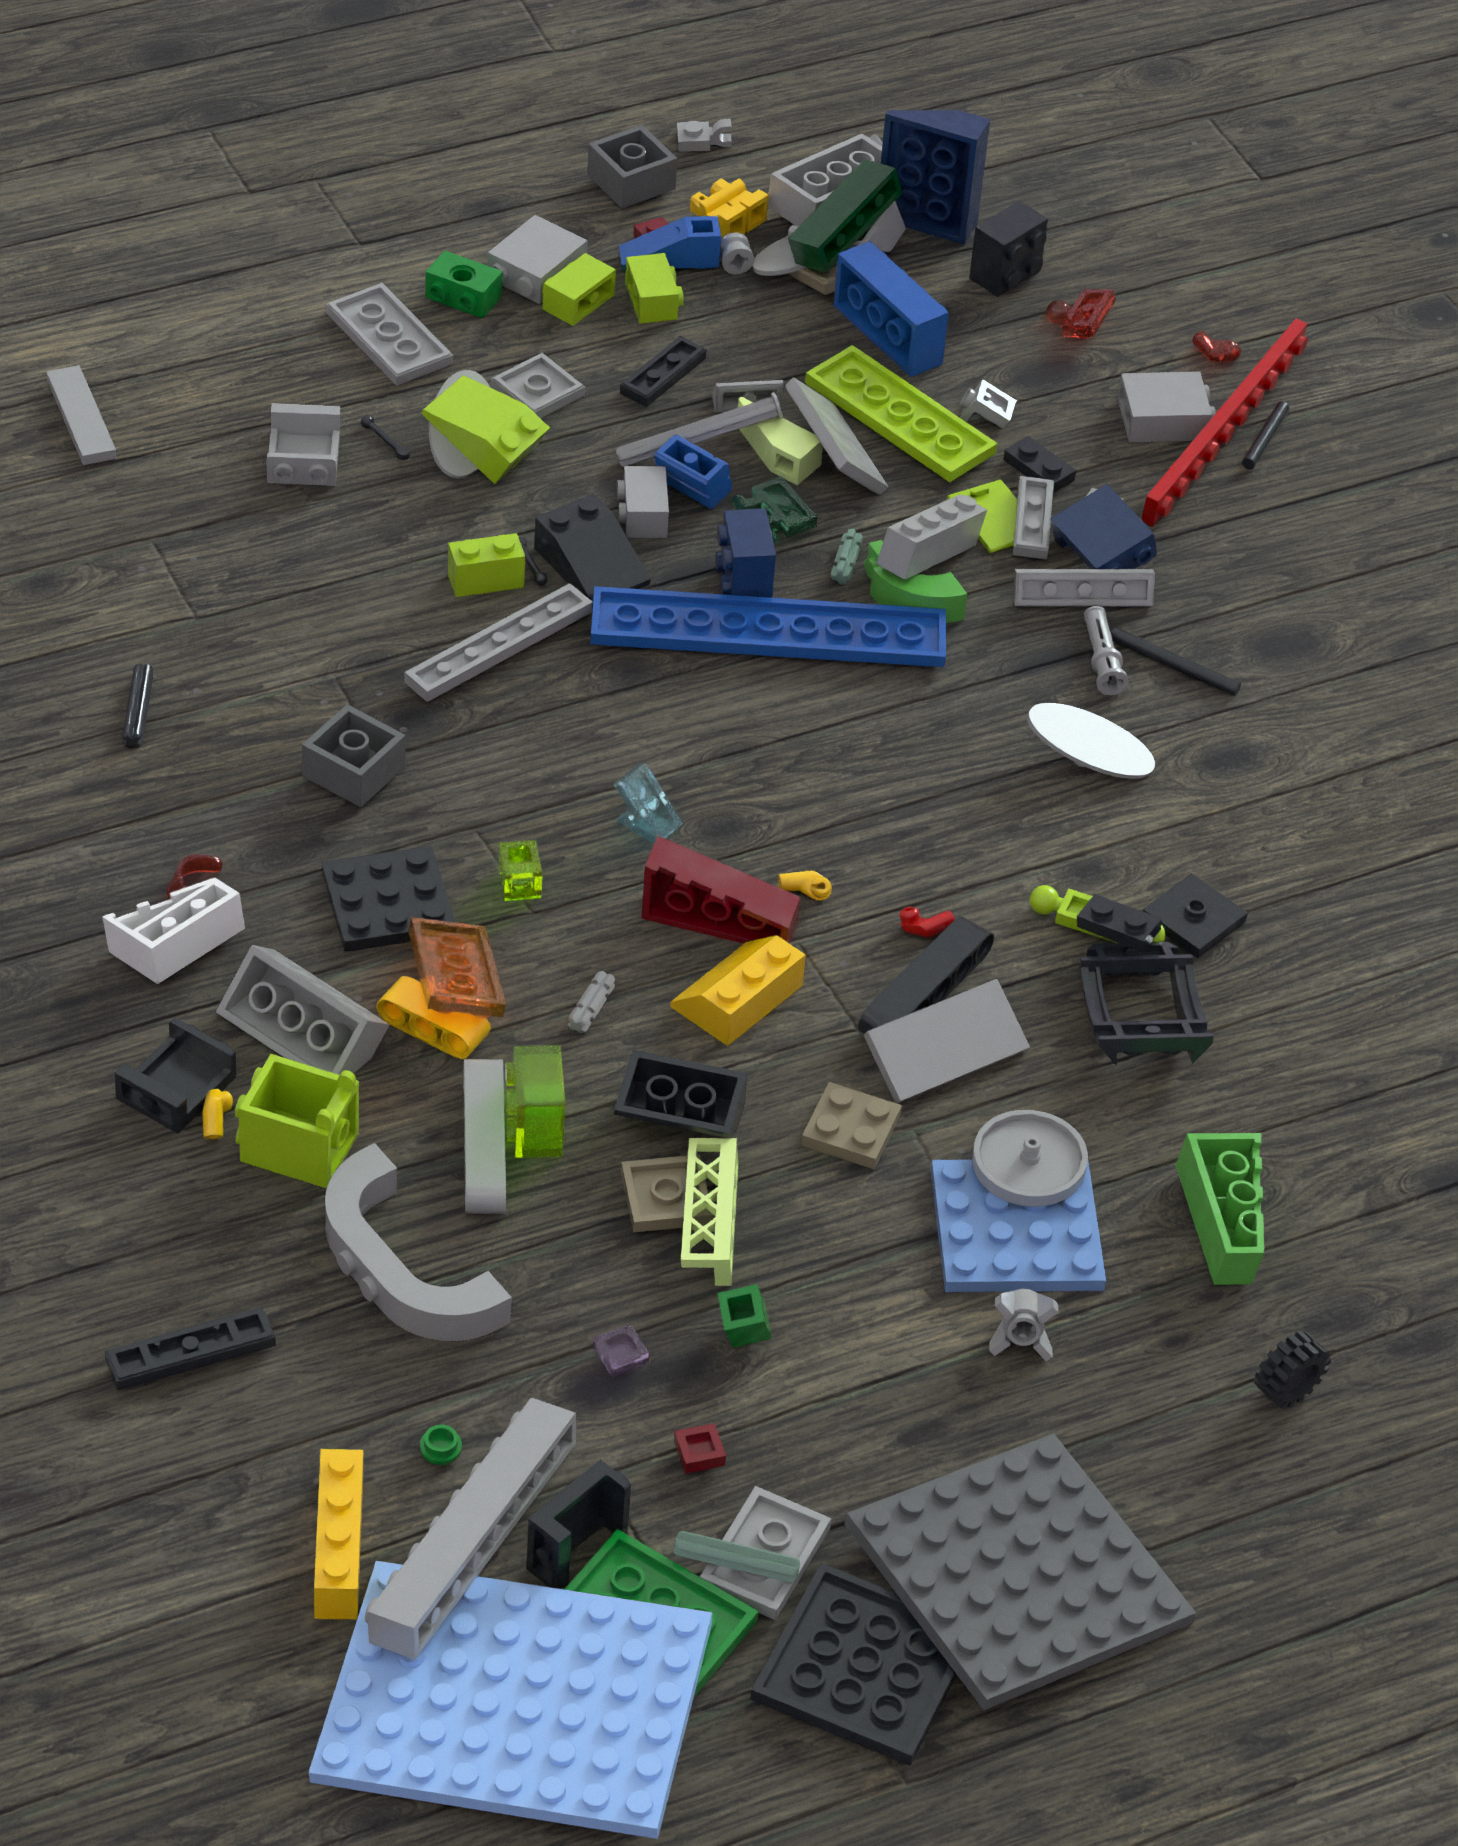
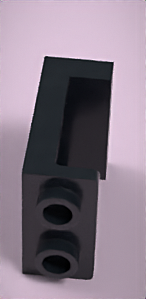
M174 1018L169 1022L168 1039L136 1069L124 1063L114 1072L116 1099L179 1134L203 1110L205 1097L210 1090L219 1089L222 1092L236 1078V1052L228 1044L204 1034L194 1025L186 1024Z
M600 1459L531 1515L528 1519L526 1569L546 1586L563 1589L569 1584L570 1553L601 1527H606L612 1533L619 1529L627 1534L631 1484L627 1477L621 1471L612 1469Z

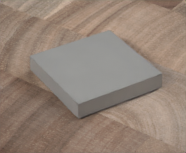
M543 353L491 378L490 388L526 404L539 418L585 396V386Z

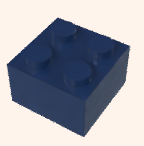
M766 508L725 510L723 525L717 526L718 545L721 546V551H716L715 553L716 571L723 574L720 576L721 594L772 598L776 552Z

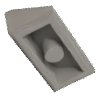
M783 380L716 383L712 393L715 413L727 412L738 408V399L740 397L754 403L771 397L773 392H775L781 408Z

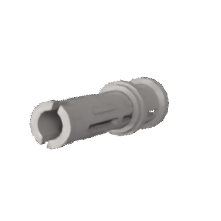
M1092 606L1084 612V620L1087 624L1094 652L1091 665L1098 674L1096 684L1102 694L1116 695L1126 689L1129 680L1126 672L1121 668L1123 665L1122 655L1114 648L1112 635L1106 619V611L1103 607ZM1108 676L1112 677L1113 685H1110Z

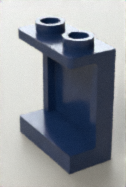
M1108 484L1050 518L1054 540L1061 548L1069 545L1090 569H1136L1140 565L1147 564L1157 555L1154 533Z

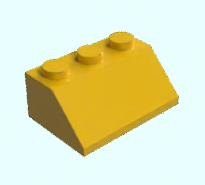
M777 935L746 942L673 999L670 1007L726 1046H729L803 986L806 954Z

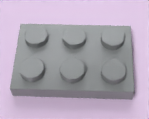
M755 1486L722 1540L798 1558L800 1560V1568L795 1582L781 1581L710 1563L706 1565L700 1577L758 1610V1613L776 1620L829 1532L832 1518Z

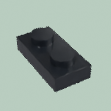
M1029 436L1004 450L1003 460L1026 477L1054 480L1053 493L1075 481L1076 470Z
M1094 894L1077 915V927L1144 952L1160 932L1161 918Z

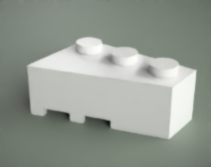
M212 878L170 893L171 899L152 906H150L148 901L137 904V911L116 918L114 913L102 916L108 950L111 954L159 984L245 929L239 892L220 880Z

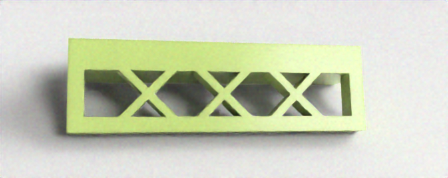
M689 1138L681 1267L714 1268L715 1286H731L738 1181L737 1138ZM697 1152H720V1157L706 1165L697 1158ZM708 1178L718 1187L705 1196L695 1187ZM706 1208L716 1218L702 1226L693 1217ZM704 1239L714 1247V1254L691 1253V1248Z

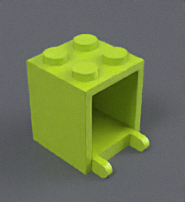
M270 1054L263 1068L258 1067L255 1070L251 1081V1088L247 1095L242 1094L236 1104L235 1117L239 1118V1127L235 1141L240 1147V1162L327 1189L333 1173L343 1163L359 1134V1081L356 1080L355 1075L348 1070H344L338 1075Z

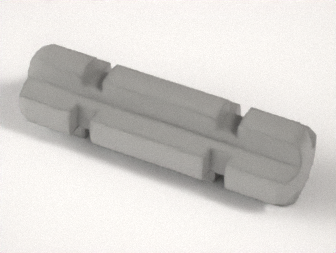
M604 971L596 973L591 981L593 984L587 987L578 1001L577 1007L573 1009L568 1017V1027L571 1030H576L579 1033H584L588 1030L592 1023L590 1020L595 1019L607 1000L606 997L610 995L615 987V977L612 974H607Z

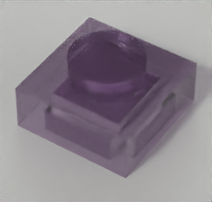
M631 1324L594 1337L593 1349L612 1377L649 1363V1351Z

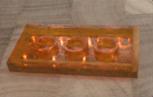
M411 917L408 931L427 1009H433L443 1014L460 1012L472 1014L479 1018H488L490 1016L503 1018L506 1002L485 926Z

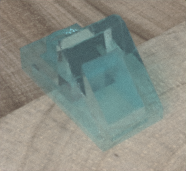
M646 762L637 764L614 783V786L629 808L617 818L618 822L652 843H655L657 836L666 839L683 824Z

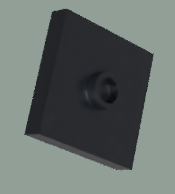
M1192 873L1143 909V912L1161 918V925L1165 930V935L1197 958L1244 924L1248 912Z

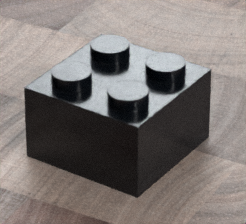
M1018 201L975 227L969 279L998 297L1008 290L1014 289L1029 277L1038 274L1043 266L1048 218Z

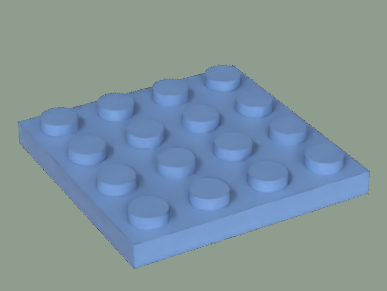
M932 1160L931 1179L945 1292H1010L1018 1289H1030L1032 1291L1105 1290L1106 1276L1089 1162L1087 1163L1085 1178L1074 1194L1052 1205L1030 1207L1007 1202L988 1191L977 1178L972 1160Z

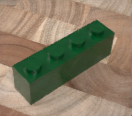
M864 159L788 237L795 263L826 273L838 260V253L848 250L902 194L896 168Z

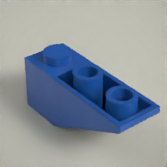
M683 217L619 245L622 270H626V257L665 253L669 266H674V268L704 269L719 267L721 233L718 217Z

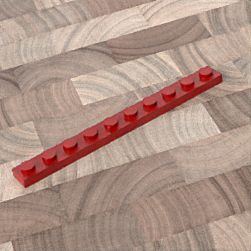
M1297 318L1291 323L1146 496L1141 518L1145 524L1153 527L1161 516H1168L1176 498H1183L1191 480H1197L1200 477L1206 462H1212L1215 459L1221 444H1227L1236 426H1242L1245 423L1251 408H1257L1260 405L1265 391H1271L1274 388L1280 373H1286L1289 370L1295 355L1301 356L1308 342V338L1304 337L1308 323Z

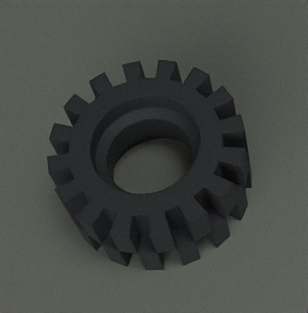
M1298 1331L1295 1336L1290 1334L1287 1336L1286 1342L1281 1340L1276 1344L1277 1349L1274 1352L1270 1350L1267 1354L1269 1358L1267 1361L1261 1362L1259 1365L1261 1370L1255 1374L1257 1378L1254 1380L1256 1387L1281 1409H1285L1286 1406L1288 1408L1293 1407L1295 1401L1300 1403L1304 1400L1306 1393L1310 1395L1314 1391L1312 1387L1315 1384L1319 1385L1323 1380L1321 1375L1327 1374L1329 1370L1327 1366L1331 1364V1359L1329 1358L1331 1355L1305 1331Z

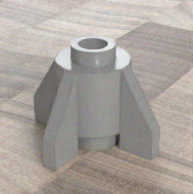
M1018 1289L997 1296L995 1298V1307L1001 1312L1003 1319L989 1342V1351L995 1356L1009 1347L1011 1340L1013 1343L1021 1346L1033 1344V1348L1045 1361L1052 1358V1346L1044 1326L1047 1320L1058 1314V1303L1054 1299L1030 1289Z

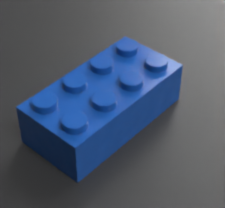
M871 241L838 253L833 306L910 377L942 365L946 345L947 323L949 320V312L945 307L933 299L924 288L920 287Z

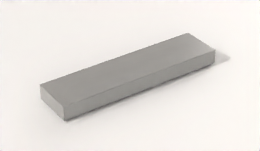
M80 365L47 371V382L82 464L87 465L116 459V448Z
M1015 569L1013 603L1015 606H1153L1155 572L1153 569Z

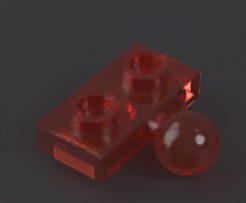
M1083 289L1073 306H1069L1063 300H1054L1046 308V318L1052 323L1061 324L1063 337H1077L1080 339L1094 337L1116 301L1114 290Z

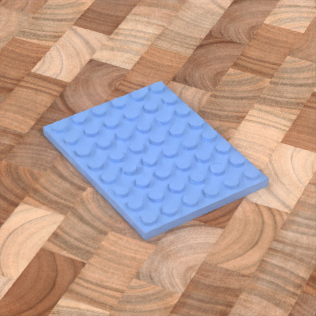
M382 1561L375 1562L309 1769L310 1783L658 1839L712 1626V1612L477 1576L414 1660L369 1643L368 1623L365 1622L366 1609L373 1598H378L386 1588L391 1574L395 1570L399 1571L403 1566Z

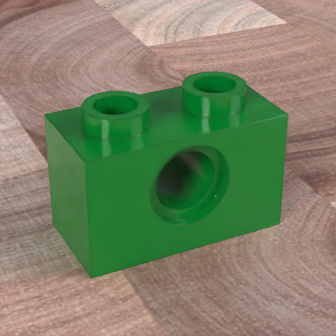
M444 250L425 271V298L483 319L502 298L503 271Z

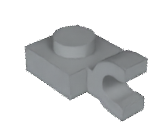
M731 119L719 120L713 127H709V122L689 121L677 123L678 152L710 151V145L732 147L731 134H721L722 132H732Z

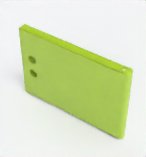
M1001 479L948 495L947 500L957 495L969 496L976 500V504L987 509L978 540L988 553L1013 547L1017 498Z

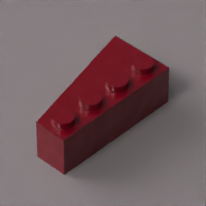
M657 836L645 864L641 919L743 944L776 935L790 944L798 924L799 896Z

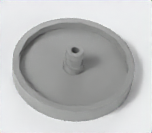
M1015 1110L1002 1113L990 1119L979 1130L974 1142L972 1163L977 1178L992 1194L1013 1204L1038 1207L1061 1202L1079 1189L1086 1174L1088 1152L1081 1135L1063 1119L1042 1111Z

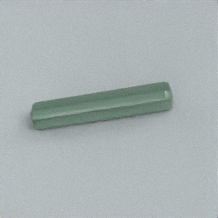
M679 1531L674 1544V1554L677 1556L790 1583L795 1582L800 1568V1560L795 1557L686 1531Z

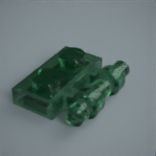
M782 476L753 486L752 498L745 499L741 494H738L731 500V504L736 510L766 508L774 544L779 540V536L774 531L781 530L787 537L817 527L818 516Z

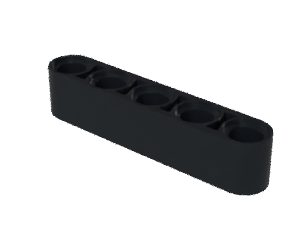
M963 916L956 918L868 1005L859 1020L858 1030L865 1034L869 1030L943 1001L988 955L994 942V934Z

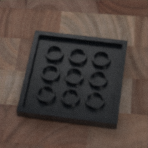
M821 1562L753 1685L750 1700L911 1766L957 1674L896 1592Z

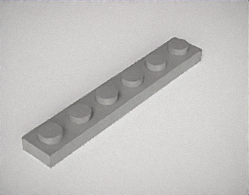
M569 583L405 672V683L428 702L592 613L593 602Z

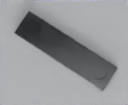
M263 1307L106 1350L105 1361L117 1390H122L276 1346V1336Z

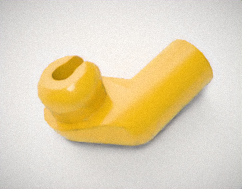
M815 871L778 874V887L787 892L800 891L813 900L818 901L827 899L831 894L832 887L830 881Z
M212 1089L205 1097L202 1113L203 1137L205 1139H220L224 1137L223 1112L230 1110L233 1104L232 1095L228 1091L221 1092L219 1089Z

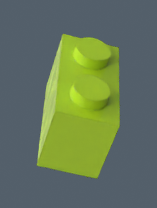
M584 253L543 283V310L574 326L615 295L616 269Z
M665 253L626 257L625 284L639 324L678 320V307L683 306L684 302L681 286H676L674 266H669Z
M517 533L448 543V577L455 597L524 588L525 554Z

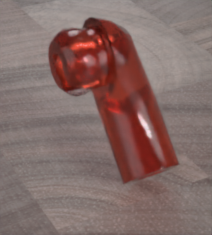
M1204 331L1196 333L1192 339V343L1212 362L1235 361L1241 355L1240 346L1233 340H1212Z

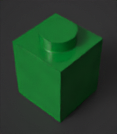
M758 1284L717 1293L724 1330L732 1348L772 1339L766 1304Z

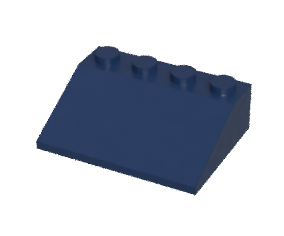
M888 110L886 112L881 164L896 168L902 194L895 202L906 228L965 245L978 224L990 119L961 110Z

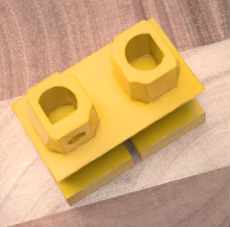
M740 178L732 183L719 179L713 183L709 197L701 192L691 197L690 212L697 216H717L721 239L730 233H741L744 235L745 232H749L767 221L769 195L760 189L754 193L747 191L744 182Z

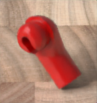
M914 907L904 908L899 913L901 920L899 925L904 932L926 938L941 934L955 920L954 915L949 910L930 918L919 917V910Z

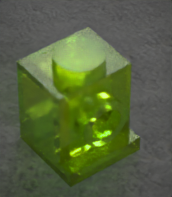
M536 840L499 843L498 867L504 901L541 898L542 868Z

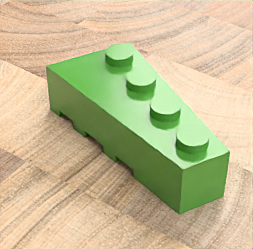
M1187 1133L1175 1164L1214 1285L1252 1284L1264 1255L1263 1214L1261 1213L1263 1187L1260 1186L1262 1157L1259 1155L1261 1133Z

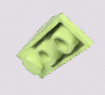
M740 397L738 399V408L753 402ZM777 416L740 429L767 468L796 485H799L821 466L823 445L818 437L784 418L779 419Z

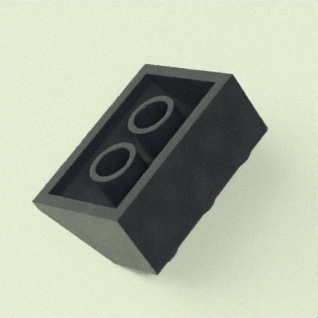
M633 1050L616 1102L614 1115L731 1138L738 1130L744 1109L748 1073Z

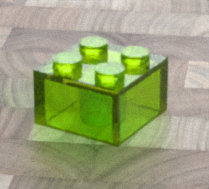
M561 1045L513 1046V1062H506L505 1064L506 1086H512L510 1089H505L504 1092L505 1112H508V1116L513 1115V1118L506 1119L507 1142H514L515 1158L563 1157L565 1094Z

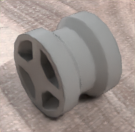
M730 233L721 239L720 258L725 271L734 275L747 272L754 263V256L747 237L741 233Z

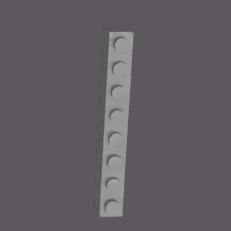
M530 1398L520 1412L514 1413L507 1430L501 1437L494 1439L488 1455L481 1463L475 1464L468 1481L461 1490L457 1489L453 1493L449 1506L442 1515L436 1516L433 1519L429 1531L422 1541L413 1545L408 1559L400 1570H395L391 1574L387 1586L380 1596L370 1601L365 1613V1622L368 1623L369 1643L414 1660L418 1657L575 1446V1412Z

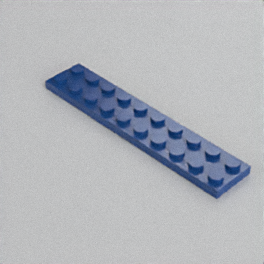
M594 586L590 644L945 667L946 609Z

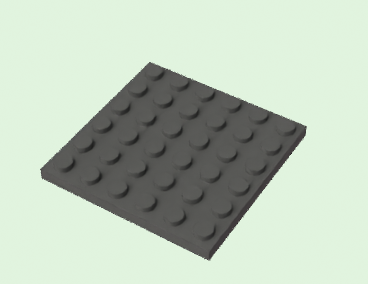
M1054 1433L848 1512L844 1523L983 1710L1191 1625L1196 1616L1192 1606Z

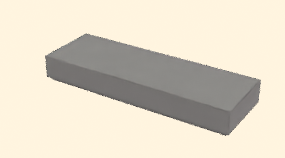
M1020 476L1012 555L1047 560L1054 480Z

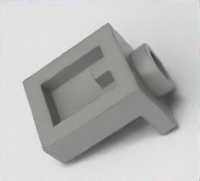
M982 380L974 390L969 388L962 397L960 405L963 409L960 418L966 422L974 412H977L987 421L993 422L1003 429L1011 419L1016 400Z

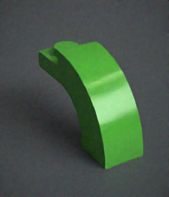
M878 540L869 543L868 556L865 559L864 565L866 573L871 579L870 595L880 605L946 609V623L964 620L967 592L951 572L932 576L916 574L903 579L876 564L883 541Z

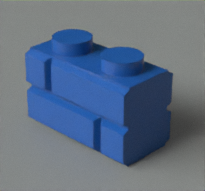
M677 434L673 435L654 455L656 466H666V480L669 486L709 509L714 508L733 488L731 477H729L728 463L718 457L714 458L709 452Z

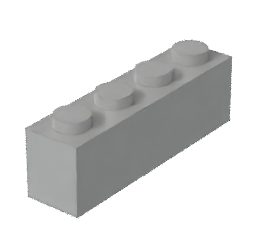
M957 495L888 527L876 564L903 579H907L976 546L987 509L976 504V500L969 496Z

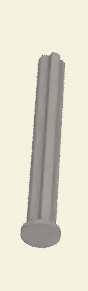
M773 392L769 398L618 447L616 455L622 467L653 458L656 451L673 435L677 434L695 444L777 416L779 419H782V411L777 396Z

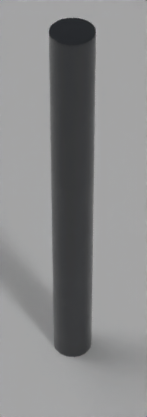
M1115 627L1111 633L1112 641L1236 696L1240 690V682Z

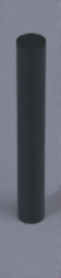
M1280 401L1277 403L1242 460V465L1246 469H1253L1289 411V406L1286 402Z

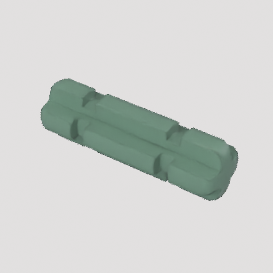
M848 529V532L843 534L831 571L832 580H837L840 585L845 584L847 580L851 579L863 541L862 534L856 533L855 529Z

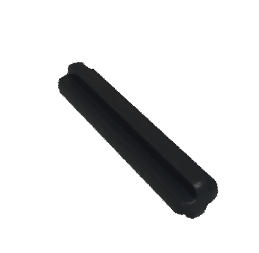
M138 663L133 669L123 730V744L126 747L134 746L138 748L143 744L153 681V667L150 664L142 665Z

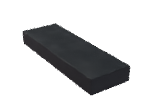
M679 336L620 384V394L648 407L705 360L707 349Z

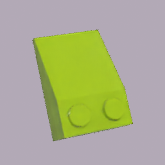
M462 375L421 412L435 428L494 484L532 452L550 429L526 404L465 375Z

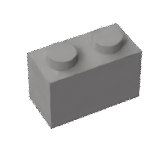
M624 466V480H617V501H623V503L618 504V523L625 524V535L627 538H667L669 507L666 466Z

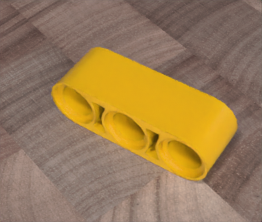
M408 976L400 977L376 1004L380 1017L391 1026L459 1059H466L491 1030L489 1021L478 1010Z

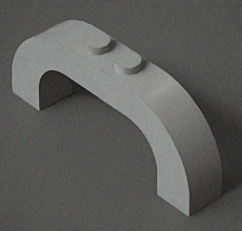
M375 1143L354 1153L336 1169L328 1183L325 1195L326 1238L340 1269L344 1274L351 1275L356 1280L363 1296L368 1301H374L391 1321L404 1330L434 1340L462 1341L479 1338L511 1323L512 1297L489 1271L464 1284L451 1287L433 1286L422 1282L406 1268L365 1221L363 1215L371 1207L397 1194V1167Z

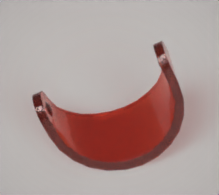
M193 854L185 857L179 863L168 885V898L171 899L170 893L186 888L182 876L193 872H219L223 866L222 861L217 857L206 854Z

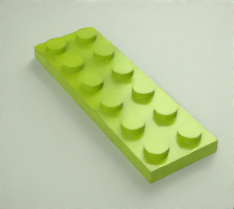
M853 345L806 372L805 383L948 482L955 480L996 454L997 443Z

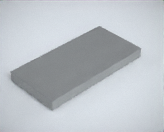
M383 283L326 304L328 316L396 386L453 364V354Z
M793 377L785 385L786 389L838 470L877 495H881L888 488V485L835 404Z
M998 979L881 1025L864 1034L872 1055L897 1104L1020 1054L1030 1048Z

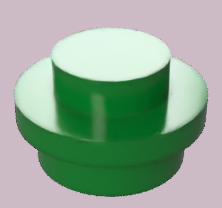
M435 1425L429 1428L420 1441L421 1455L426 1461L436 1465H446L454 1462L462 1451V1441L453 1428L447 1425Z

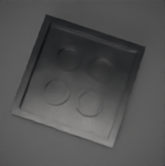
M432 846L321 862L322 876L344 952L456 935L455 919Z

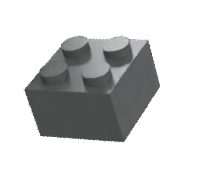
M643 125L588 144L587 175L622 209L676 189L677 157Z
M346 704L302 744V776L349 802L362 807L405 768L406 735Z

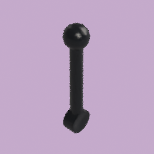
M365 415L362 417L361 425L364 428H370L396 451L398 459H409L410 449L408 447L397 444L374 423L372 416Z
M518 537L525 554V560L535 575V583L539 586L545 585L548 577L539 570L527 549V539Z

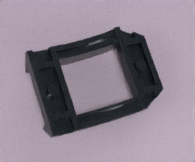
M1151 942L1144 952L1121 943H1093L1087 949V957H1080V973L1089 1021L1099 1047L1116 1066L1117 1053L1123 1052L1127 1055H1140L1143 1052L1159 1051L1165 1054H1178L1181 1051H1187L1193 1064L1213 1044L1214 1036L1212 1033H1208V1022L1197 991L1192 954L1179 955L1178 947L1169 942ZM1162 972H1170L1173 1000L1178 1020L1111 1021L1100 974L1117 977L1125 973H1143L1155 976Z

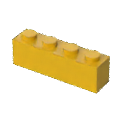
M321 1449L314 1579V1619H358L363 1450Z

